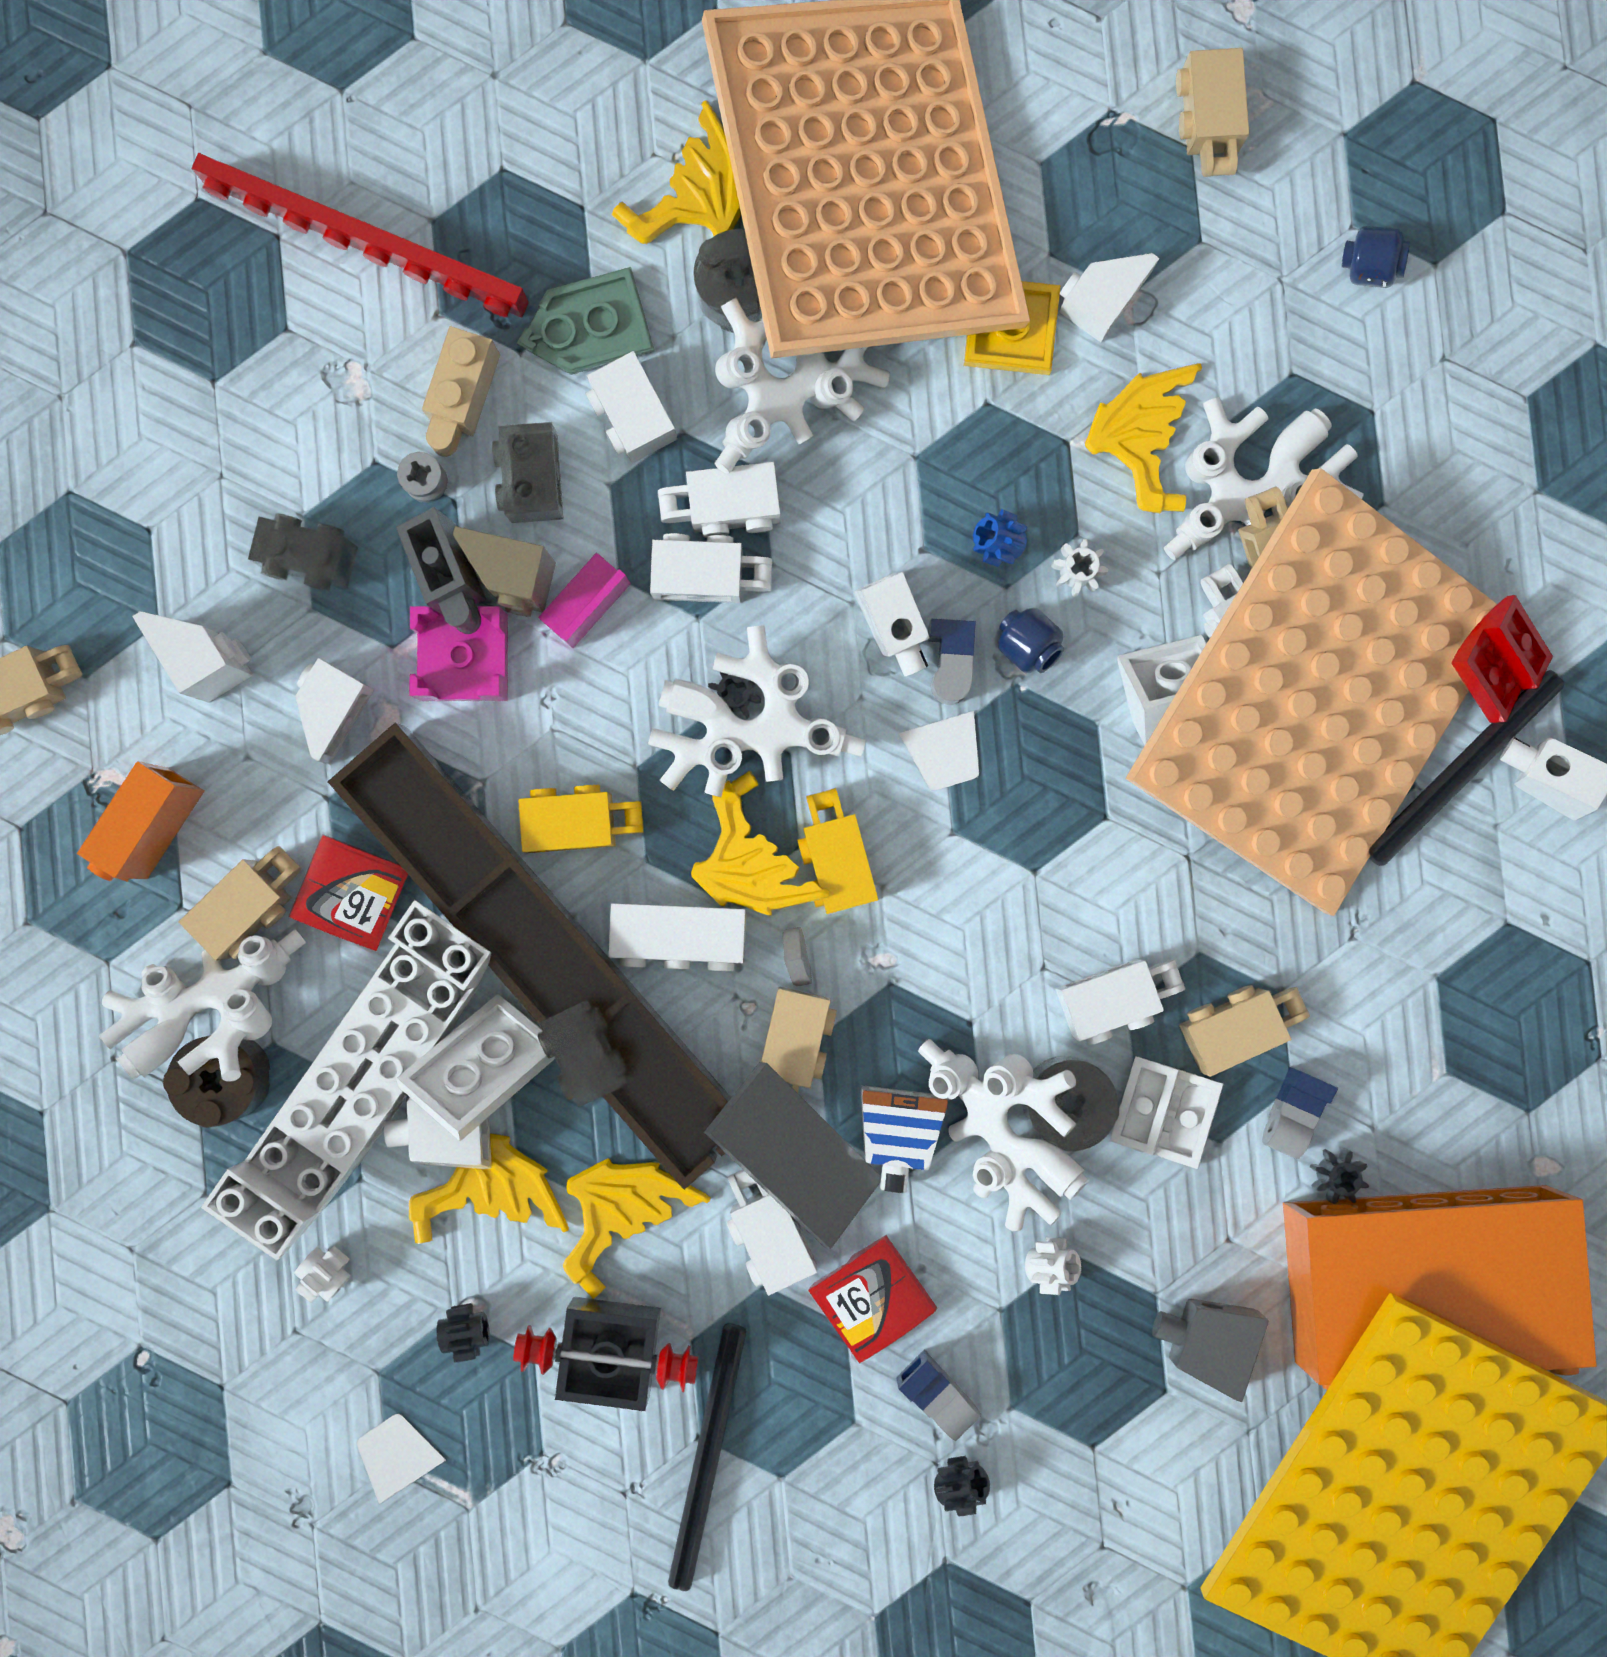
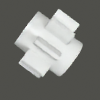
M1083 539L1075 550L1067 543L1064 544L1061 552L1066 559L1054 560L1051 564L1053 569L1060 570L1061 575L1055 585L1059 587L1066 584L1072 587L1071 592L1074 597L1080 592L1081 587L1085 585L1091 592L1096 591L1098 583L1093 577L1104 576L1108 572V568L1099 566V558L1104 550L1099 549L1094 552L1087 548V539ZM1084 561L1088 568L1084 573L1079 572L1075 575L1071 570L1072 566L1075 563L1080 564Z
M1046 1237L1045 1242L1036 1241V1248L1030 1249L1025 1260V1271L1028 1279L1032 1283L1040 1284L1041 1294L1060 1295L1061 1291H1070V1285H1074L1081 1274V1260L1078 1253L1074 1249H1066L1067 1243L1065 1238Z
M335 1246L326 1253L319 1247H316L294 1272L301 1279L300 1284L295 1290L310 1303L319 1296L329 1302L351 1277L344 1270V1266L350 1259Z

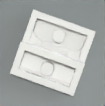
M1135 1056L1110 1141L1152 1156L1157 1155L1198 1169L1224 1083Z

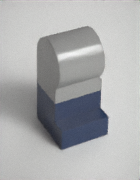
M934 618L930 620L928 642H940L938 670L932 678L931 691L935 699L940 703L946 705L957 704L965 698L971 689L976 621Z
M1289 1067L1269 1113L1270 1117L1262 1137L1263 1144L1295 1159H1299L1310 1145L1314 1129L1327 1103H1332L1338 1087Z
M925 1349L896 1377L898 1389L910 1402L913 1401L929 1418L931 1417L954 1441H957L981 1417V1413L975 1404Z

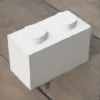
M634 351L586 375L592 389L585 392L597 417L605 413L612 425V428L605 432L617 455L626 452L631 463L677 440L675 428Z

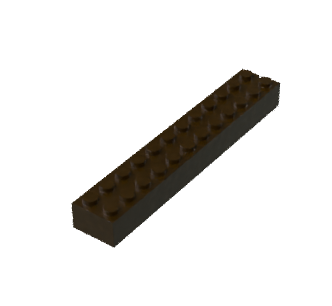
M395 722L327 782L448 921L459 931L491 952L488 963L490 969L685 1190L715 1163L717 1154L712 1149L717 1144L704 1132L732 1097L407 727ZM717 1145L716 1151L722 1157L725 1152Z

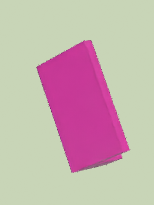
M596 552L538 618L570 647L574 648L631 583L620 569L617 571Z

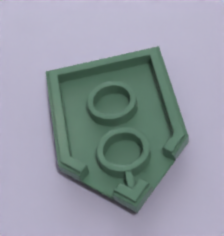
M631 267L547 290L538 305L539 309L528 328L524 329L517 342L518 346L570 375L605 366L634 351L636 357L655 352Z

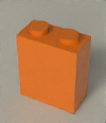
M137 761L77 854L90 862L87 866L89 871L107 881H112L113 878H119L126 882L130 879H148L203 795L204 790L168 767Z

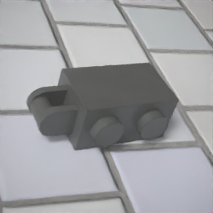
M433 507L400 524L396 529L425 603L442 614L449 625L457 628V630L464 634H472L481 625V615L476 604L486 600V597L473 566L453 536L454 527H457L456 523Z

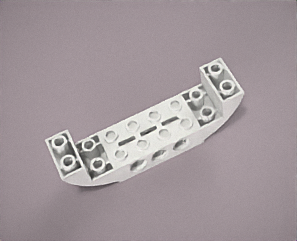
M416 900L413 901L388 937L395 945L246 1160L226 1170L201 1206L206 1212L275 1260H279L299 1239L339 1191L355 1168L359 1166L384 1130L385 1121L391 1120L407 1096L399 1088L396 1078L451 1033L487 969L491 956L490 951Z

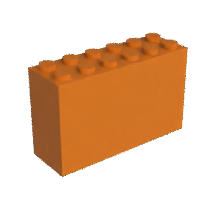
M1547 1185L1357 1197L1356 1203H1352L1346 1198L1339 1199L1336 1204H1332L1327 1200L1283 1202L1295 1363L1316 1383L1322 1385L1324 1389L1328 1390L1389 1293L1545 1370H1550L1553 1374L1576 1375L1579 1374V1368L1597 1367L1583 1199Z

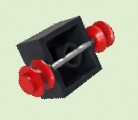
M573 1297L566 1309L562 1343L558 1342L557 1344V1338L552 1328H548L544 1336H536L533 1333L532 1326L528 1325L525 1334H517L513 1361L521 1362V1372H524L531 1363L538 1364L541 1374L544 1375L553 1366L554 1359L555 1362H560L555 1400L646 1411L650 1398L652 1376L656 1370V1380L662 1390L672 1381L679 1382L682 1393H685L686 1383L695 1384L698 1366V1356L690 1355L691 1346L689 1345L683 1354H677L673 1352L671 1343H668L660 1351L657 1361L658 1355H655L661 1308Z

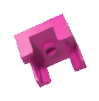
M410 606V629L417 633V675L410 674L409 696L419 701H508V614L500 606H479L478 611L481 615L479 629L472 634H464L457 630V628L449 625L445 621L444 616L430 606Z

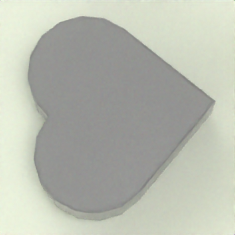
M801 927L786 929L783 932L784 962L791 981L795 986L812 984L811 968Z

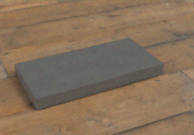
M765 1062L758 1063L704 1132L823 1247L829 1249L834 1246L881 1182V1175L871 1165L866 1163Z

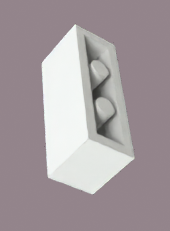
M611 904L609 957L620 958L619 966L646 967V959L664 960L663 968L690 969V961L708 962V970L734 971L735 963L744 962L747 909Z

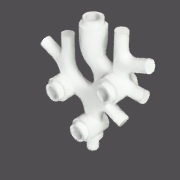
M737 298L732 299L722 305L721 308L733 328L735 347L718 359L715 372L717 379L725 387L745 389L748 393L749 402L745 413L733 418L728 423L725 432L726 437L722 441L725 448L716 460L715 465L721 471L729 474L739 458L746 459L752 449L761 447L768 441L771 432L770 425L778 421L787 424L798 444L814 436L803 415L804 402L809 398L816 407L829 409L835 406L852 421H855L862 414L864 407L851 397L853 392L852 381L865 382L885 388L889 381L890 372L865 363L863 355L868 347L846 349L839 360L834 363L826 359L825 352L797 355L794 371L787 377L777 378L765 368L762 359V349L767 341L763 317L761 316L755 322L749 320ZM738 360L743 363L744 372L739 369ZM832 382L836 387V392L832 389ZM749 424L754 428V437L748 432Z
M1220 397L1203 403L1211 427L1210 441L1198 445L1186 460L1185 469L1192 481L1199 484L1208 483L1212 488V496L1208 503L1199 504L1185 517L1183 523L1176 529L1178 535L1164 547L1166 554L1171 559L1176 560L1189 548L1196 550L1200 545L1210 542L1217 536L1228 522L1241 521L1246 526L1251 524L1245 499L1275 486L1281 490L1287 508H1289L1296 497V492H1299L1308 475H1304L1300 471L1299 463L1328 437V431L1332 427L1328 417L1316 408L1311 412L1304 411L1278 436L1271 451L1269 468L1266 474L1258 480L1251 481L1244 479L1238 474L1233 458L1240 444L1268 421L1267 414L1260 407H1256L1240 422L1231 423L1226 417ZM1346 444L1320 468L1343 484L1339 479V474L1358 457L1357 452L1350 445ZM1203 455L1210 456L1214 461V465L1207 464L1204 461ZM1343 484L1359 498H1363L1364 493ZM1200 517L1208 518L1211 527L1203 526Z
M765 625L747 627L750 649L748 656L741 659L717 652L712 670L748 679L756 683L762 689L765 697V706L762 713L755 719L742 720L736 717L727 703L712 690L675 678L674 682L665 680L658 706L667 708L666 713L703 723L707 728V733L702 739H693L652 727L648 745L669 750L675 755L674 762L660 779L668 788L674 791L691 769L696 765H704L709 771L704 792L722 797L727 775L736 771L741 764L742 751L753 750L757 752L764 763L766 781H777L783 779L781 754L788 747H806L817 755L832 754L839 756L842 751L861 757L866 740L847 735L846 728L835 726L826 719L814 718L807 720L798 714L795 703L808 689V675L798 665H779L774 662L767 648ZM787 673H792L796 678V684L790 690H785L781 685V679ZM817 728H824L826 731L825 740L819 744L814 743L812 733ZM721 747H726L731 752L730 759L724 763L715 760V752Z
M295 929L279 942H276L274 939L270 941L266 937L257 935L250 936L243 940L239 946L238 959L241 965L229 970H224L221 960H214L204 950L201 953L203 974L200 980L190 987H186L172 969L154 964L148 965L141 973L143 977L141 988L145 995L144 997L139 999L131 998L114 991H108L103 996L102 1005L121 1013L122 1017L101 1033L99 1038L109 1049H112L147 1021L158 1018L156 1026L145 1031L122 1048L123 1054L116 1059L133 1080L140 1075L145 1078L174 1054L185 1036L190 1020L197 1013L204 1009H217L221 1014V1022L217 1030L177 1062L188 1075H191L209 1060L218 1058L222 1079L224 1081H235L241 1076L238 1061V1047L243 1039L256 1040L264 1036L272 1025L271 1014L251 990L257 984L268 986L279 981L285 974L286 965L291 962L289 955L306 942Z
M928 1039L919 1048L918 1052L932 1064L929 1079L931 1092L941 1099L951 1100L959 1096L967 1107V1117L949 1127L948 1131L951 1139L959 1142L969 1136L978 1135L983 1137L991 1148L974 1165L973 1178L976 1184L973 1190L976 1195L981 1198H988L992 1191H997L1002 1187L1008 1191L1009 1207L1005 1226L1011 1231H1021L1023 1229L1027 1207L1034 1209L1050 1226L1053 1225L1063 1212L1028 1180L1025 1174L1026 1169H1033L1060 1197L1065 1195L1070 1200L1076 1197L1089 1180L1083 1175L1085 1170L1057 1146L1044 1140L1025 1138L1016 1134L1009 1125L1007 1113L1009 1108L1015 1104L1028 1105L1038 1112L1063 1137L1067 1136L1076 1126V1123L1057 1106L1055 1097L1075 1087L1076 1079L1073 1073L1065 1070L1048 1079L1033 1078L1032 1066L1028 1060L1021 1055L1010 1054L987 1069L984 1074V1081H980L978 1079L977 1066L970 1057L963 1054L955 1055L951 1050L944 1052L931 1039Z

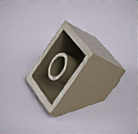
M454 527V538L486 589L498 600L497 604L504 606L506 612L525 617H531L532 611L542 613L545 610L556 562L544 546Z

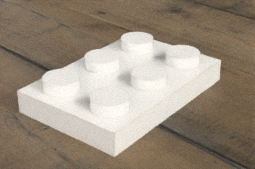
M497 994L396 1079L399 1088L461 1141L558 1057L561 1052L559 1046L547 1033Z

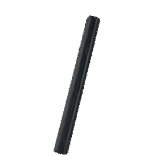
M1548 670L1545 672L1538 688L1525 689L1518 696L1506 722L1491 723L1388 825L1385 832L1370 847L1369 859L1378 866L1386 865L1564 688L1565 683L1562 678L1554 671Z
M727 1323L723 1326L669 1574V1587L680 1591H689L692 1587L745 1342L746 1328L736 1324Z

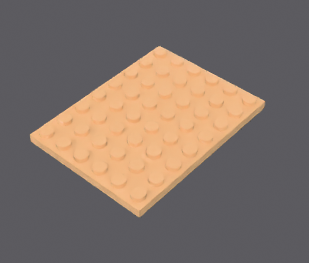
M830 0L704 10L702 25L771 359L1026 327L1030 322L960 0Z
M1322 468L1312 469L1125 779L1323 913L1334 916L1369 859L1370 847L1385 832L1469 690L1451 662L1474 627L1497 603Z

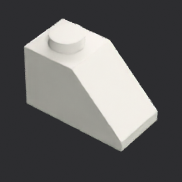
M1150 253L1090 263L1082 276L1074 272L1061 290L1060 295L1065 299L1059 313L1099 342H1102L1147 280L1159 258Z
M318 658L314 665L309 664L301 673L297 683L300 689L295 697L310 756L318 762L330 765L374 689Z

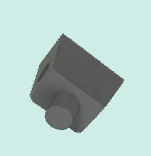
M1188 1299L1181 1318L1162 1311L1157 1314L1152 1336L1172 1343L1169 1359L1178 1369L1230 1398L1243 1402L1269 1320L1258 1310Z

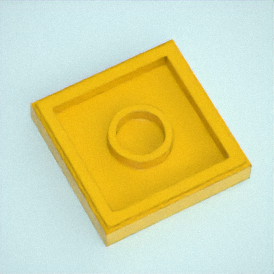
M1021 281L1030 322L1025 328L967 335L963 366L1050 375L1061 285Z

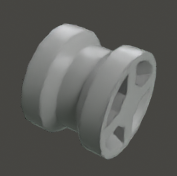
M411 453L403 458L398 466L397 477L399 484L413 499L419 502L429 503L436 501L443 496L447 489L448 478L446 471L428 453ZM417 472H418L417 479H416V481H414L415 475H416Z

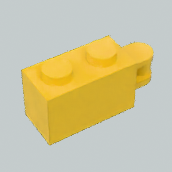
M600 785L575 786L573 795L557 796L556 788L530 790V798L518 799L522 852L524 853L615 847V835L644 833L642 802L613 803L612 794L601 792ZM624 810L625 827H614L613 811Z
M836 788L806 796L813 826L803 828L805 838L798 839L797 841L804 865L813 863L817 878L813 882L823 890L827 889L830 892L829 897L815 900V907L824 906L826 914L878 901L855 814L844 817ZM834 807L837 819L820 823L817 811Z

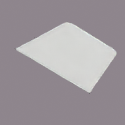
M974 711L899 733L930 790H939L969 781L979 775Z
M400 1414L391 1416L357 1440V1447L379 1504L446 1461Z

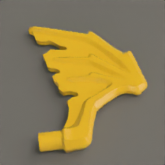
M707 100L701 104L703 109L699 115L698 122L708 134L710 149L702 143L700 138H688L682 150L685 166L681 163H676L674 175L669 181L670 187L677 194V198L672 195H664L661 202L653 209L637 215L623 201L612 212V216L627 228V234L642 244L652 242L660 234L677 223L705 226L711 230L716 240H727L730 238L741 216L724 127Z
M1201 363L1152 374L1144 378L1139 373L1108 404L1100 403L1096 411L1085 447L1093 455L1102 452L1114 455L1132 471L1138 508L1142 511L1160 514L1162 511L1184 512L1186 494L1164 493L1159 479L1161 460L1156 455L1150 453L1155 450H1165L1169 446V439L1173 436L1176 429L1168 424L1180 419L1186 401L1179 395L1163 397V395L1173 390L1176 386L1191 385L1197 372L1202 369Z
M751 771L746 772L733 781H726L722 797L712 795L722 832L710 858L703 862H696L693 865L691 876L719 905L723 907L730 902L771 916L774 909L799 905L830 896V892L827 889L823 890L813 881L806 882L802 886L782 885L781 883L795 878L800 867L786 855L774 856L778 847L768 842L765 836L758 834L754 838H746L750 834L751 825L743 814L741 796L759 786Z
M490 1133L492 1168L456 1167L446 1184L411 1196L409 1200V1220L413 1222L415 1243L433 1241L430 1219L446 1210L463 1209L467 1204V1197L471 1199L474 1204V1211L479 1215L487 1214L490 1217L497 1218L500 1214L499 1210H502L510 1221L527 1223L532 1215L528 1198H531L533 1203L542 1210L547 1226L561 1228L562 1232L568 1231L569 1226L544 1176L548 1170L515 1149L510 1144V1136Z
M607 1158L567 1180V1193L575 1196L581 1202L584 1234L565 1259L563 1269L574 1284L579 1283L591 1298L594 1299L606 1288L591 1270L603 1250L612 1245V1236L609 1231L620 1234L623 1239H628L633 1234L645 1231L643 1222L659 1225L672 1218V1206L659 1197L660 1195L668 1198H678L689 1207H693L701 1202L708 1203L711 1197L692 1185H689L684 1190L671 1174L659 1169V1162L613 1164L611 1159Z

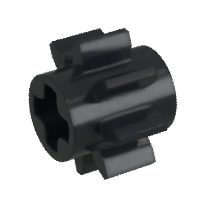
M720 672L722 680L719 684L708 683V689L716 692L723 699L728 694L726 687L729 684L734 683L737 688L744 686L746 689L742 692V702L736 704L732 698L725 702L732 712L741 711L745 718H750L747 709L750 702L759 704L762 701L758 695L751 693V689L756 687L757 684L741 677Z
M1345 1148L1340 1151L1339 1157H1336L1326 1149L1322 1150L1324 1159L1319 1165H1310V1168L1316 1171L1318 1178L1311 1185L1312 1188L1317 1191L1328 1189L1326 1200L1332 1204H1336L1340 1196H1344L1348 1201L1356 1203L1355 1194L1360 1188H1369V1185L1363 1181L1361 1173L1368 1167L1367 1164L1361 1161L1351 1163L1353 1152ZM1338 1168L1346 1170L1340 1175L1342 1180L1340 1184L1333 1182L1338 1178L1336 1171Z
M472 1303L451 1306V1309L446 1310L447 1318L439 1319L437 1322L439 1349L443 1354L453 1352L454 1363L474 1360L476 1356H480L479 1347L489 1345L490 1330L487 1316L484 1312L473 1313Z
M966 1455L948 1458V1466L937 1469L938 1474L934 1480L936 1498L944 1506L946 1512L956 1510L958 1517L974 1515L977 1511L976 1506L984 1505L987 1502L986 1498L990 1492L989 1477L986 1471L979 1466L978 1461L968 1462Z

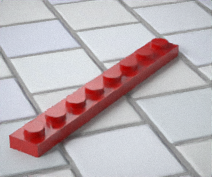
M198 153L191 169L204 183L202 188L217 198L228 200L229 196L243 201L242 205L260 216L267 217L270 212L282 217L283 223L298 232L307 234L309 229L323 234L322 238L334 247L347 250L351 246L361 250L366 259L379 266L387 267L389 263L404 268L403 273L415 281L427 284L430 279L444 285V291L458 299L467 301L468 297L471 296L483 301V306L496 315L508 317V314L511 313L522 318L529 304L521 287L206 155Z

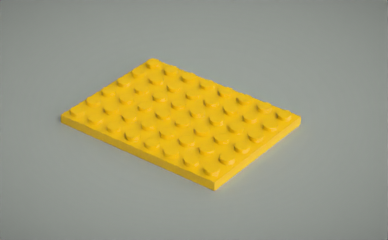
M1389 1293L1200 1587L1203 1597L1211 1603L1327 1657H1470L1607 1457V1400Z

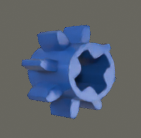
M1001 509L998 516L987 512L985 517L977 523L973 532L975 544L973 551L983 554V562L999 567L1002 561L1014 564L1015 559L1024 552L1027 544L1025 534L1027 526L1016 522L1017 515Z

